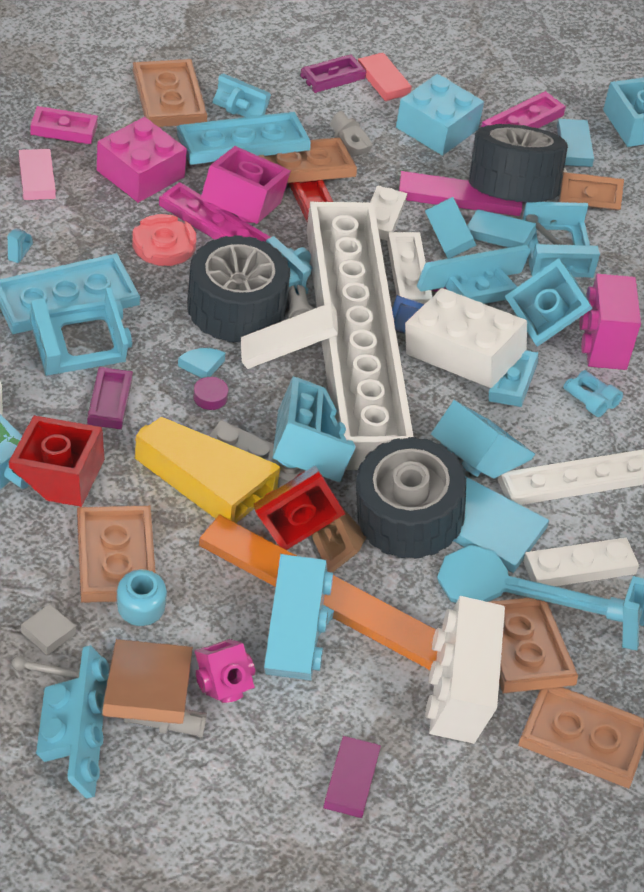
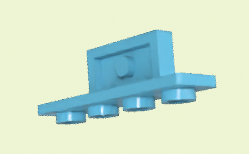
M527 245L427 262L422 270L417 288L423 292L446 287L449 291L483 304L506 300L505 295L517 288L507 275L522 272L531 249Z
M91 645L82 648L79 678L45 687L36 754L44 762L70 756L68 781L86 799L95 797L96 784L100 777L99 755L100 746L103 744V702L110 672L107 660L101 657Z

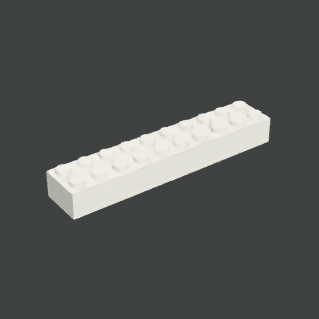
M310 202L306 231L309 252L311 253L316 304L318 308L332 303L337 312L338 335L322 340L328 392L337 410L335 419L337 422L344 423L346 427L344 433L346 440L353 441L356 446L346 470H358L360 464L365 460V456L370 451L375 450L378 445L390 442L392 439L414 437L374 203Z

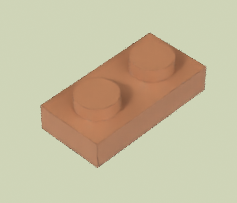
M564 172L558 202L588 203V207L619 211L621 210L624 179Z

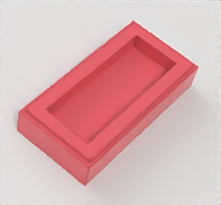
M384 53L358 59V62L366 70V79L384 101L404 97L411 92L412 86Z

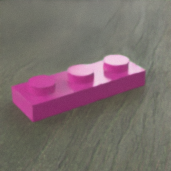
M544 91L483 121L481 127L495 124H514L540 128L564 116L566 106Z

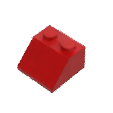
M33 415L9 460V468L47 501L82 507L105 460L103 428Z
M316 465L298 474L294 479L278 489L267 493L262 499L253 504L255 512L276 543L285 550L290 549L346 514Z

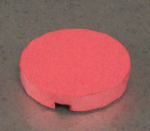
M157 214L144 218L140 221V225L137 228L135 226L132 235V248L137 256L148 263L158 266H173L181 264L192 257L196 250V232L191 224L186 221L185 224L178 221L176 216Z

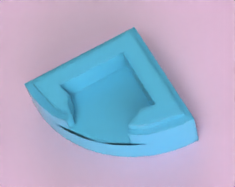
M16 228L7 236L8 260L19 263L32 246L33 240L30 234Z
M212 348L190 350L178 358V367L200 378L211 377L225 361L226 353Z

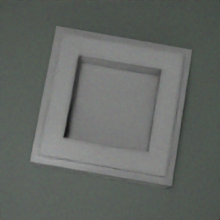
M49 604L21 624V633L48 655L76 634V626Z

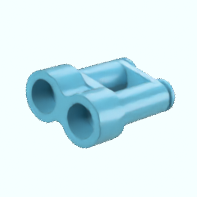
M583 370L577 378L568 379L564 384V389L586 405V410L596 417L602 416L609 408L613 409L618 406L623 398L622 391L613 385L607 386L586 370ZM582 386H586L593 392L583 389Z

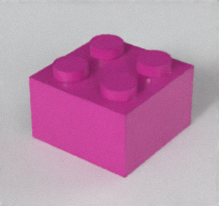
M143 117L97 141V171L139 203L185 177L187 148L149 119Z
M234 146L210 165L200 199L209 202L212 207L218 210H227L238 215L239 219L244 222L258 224L281 204L291 170Z
M596 274L593 287L588 286L586 297L593 309L582 315L579 320L580 330L585 331L582 337V353H587L588 367L627 370L641 326L636 277Z

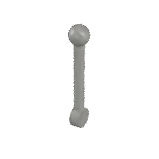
M16 656L11 662L12 667L17 671L26 668L75 679L79 678L80 669L75 671L26 661L23 656Z

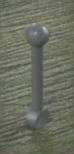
M529 214L526 216L525 221L536 223V229L551 243L563 245L538 222L536 215Z

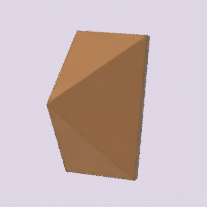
M343 507L345 515L311 535L321 558L327 561L328 572H334L357 554L366 539L360 526Z

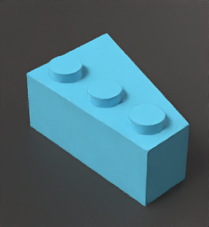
M294 376L292 377L278 409L272 458L288 468L298 467L306 471L316 465L323 477L340 483L356 446L353 441L346 440L344 436L346 431L344 423L337 422L335 419L337 410L326 388Z
M280 554L264 665L266 675L312 681L313 670L320 671L323 648L317 647L319 632H326L328 610L323 609L325 595H331L333 572H327L326 560Z

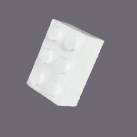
M443 288L405 323L407 355L489 388H492L507 373L509 368L522 357V354L527 351V320Z
M460 596L452 610L447 609L442 629H436L432 642V650L437 651V660L433 661L429 673V684L434 685L433 695L429 696L425 711V717L431 719L429 734L474 744L496 711L505 606Z

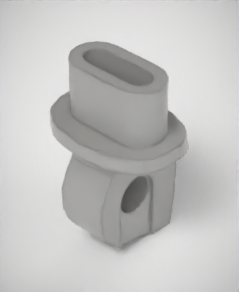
M343 111L337 112L330 123V126L335 131L334 138H341L350 155L355 156L370 152L373 144L361 129L359 123L354 118L348 119Z

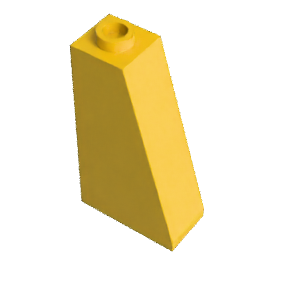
M160 417L152 424L143 426L136 435L135 459L215 519L220 514L237 523L254 510L253 504L278 488L280 466L274 462L166 418Z

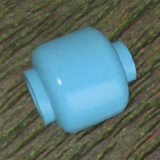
M139 569L127 573L120 580L117 588V608L119 614L126 622L136 626H147L158 621L164 614L167 590L165 582L158 574L150 570Z

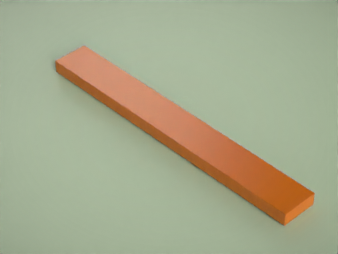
M220 514L199 538L200 547L276 587L280 554L297 556ZM333 575L331 595H325L323 605L334 610V619L429 670L431 669L433 661L437 660V651L432 650L436 629Z

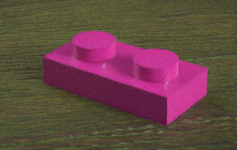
M37 106L30 125V135L92 144L98 125V116Z

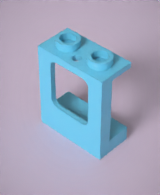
M526 202L522 220L525 221L527 215L534 214L538 217V222L546 230L569 231L574 244H539L535 232L528 244V247L531 249L528 261L532 276L559 258L573 277L594 278L600 252L598 246L590 245L584 221L588 203Z
M111 287L106 288L104 301L48 310L45 298L31 300L29 320L46 376L126 362L127 350L132 347V338L129 328L123 327L121 321L123 320L122 304L120 300H115ZM93 320H104L107 323L114 345L113 349L72 356L68 353L61 330L64 325Z

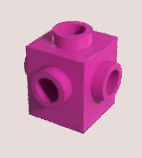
M227 639L194 650L199 670H196V680L200 690L206 693L207 696L220 700L221 703H229L243 698V692L255 688L252 676L255 675V666L251 656L245 652L242 642Z

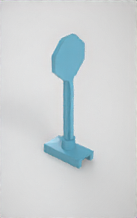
M469 545L445 556L437 579L451 602L456 603L460 596L489 602L500 597L503 592H508L606 615V619L623 622V648L638 650L639 625L644 626V578L632 577L624 600L615 597L606 599L511 577L508 575L507 568L495 550Z

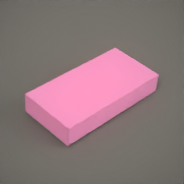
M50 149L19 150L23 200L55 199V183Z

